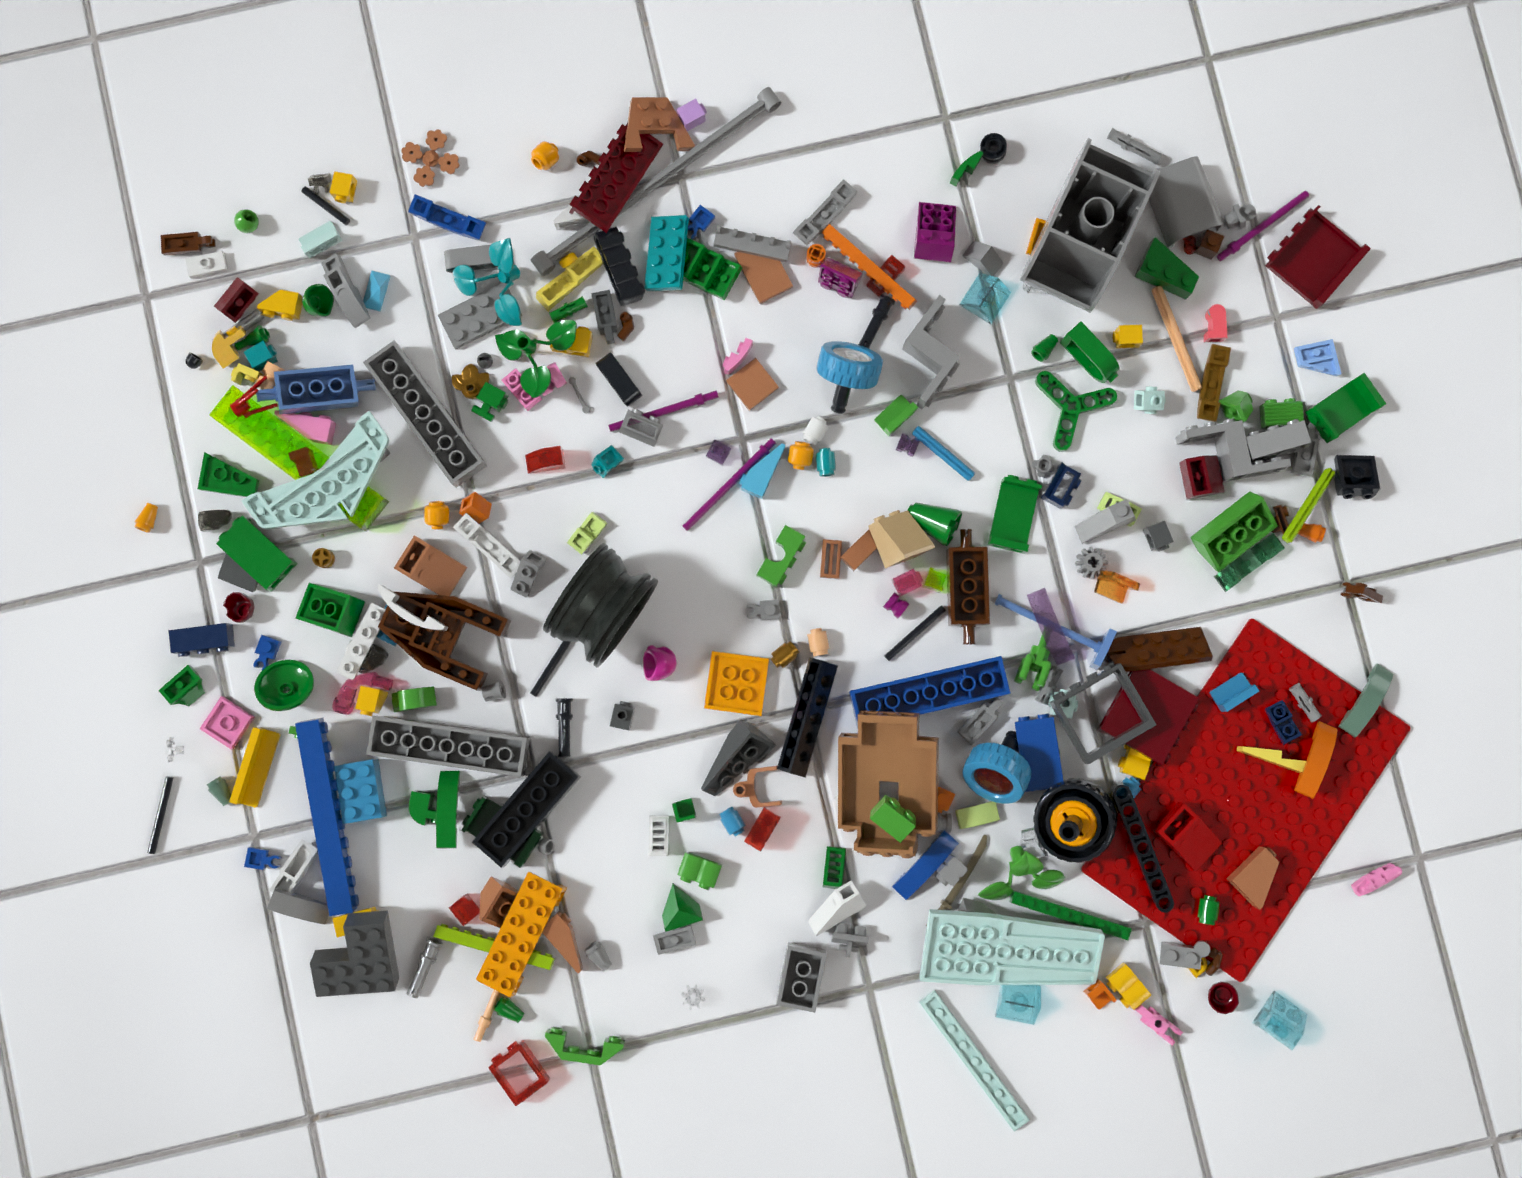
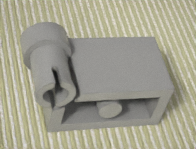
M1197 941L1194 947L1191 945L1161 942L1160 964L1201 970V958L1209 955L1210 946L1205 941Z

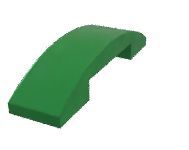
M440 771L436 808L437 849L457 848V805L460 771Z

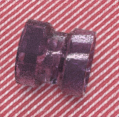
M902 433L895 450L899 452H905L906 450L907 455L913 457L920 440L917 438L910 440L911 438L908 434Z

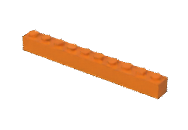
M828 224L822 232L824 234L823 238L827 241H832L831 245L836 249L840 248V253L844 256H849V261L853 264L857 263V268L862 272L863 270L866 271V275L870 279L874 278L876 280L874 283L879 287L882 285L884 287L883 290L887 294L891 293L893 295L891 298L896 302L899 300L905 310L907 308L910 310L916 304L917 300L832 225Z

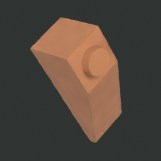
M559 911L547 922L542 933L577 973H580L583 965L573 927L570 924L571 919L566 913Z

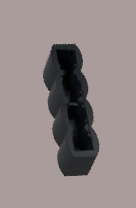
M617 227L610 228L607 233L604 231L596 232L594 241L620 306L642 300L645 288L642 282L639 283L637 279L638 271L636 266H633L630 262L631 253L623 244V233L619 232Z

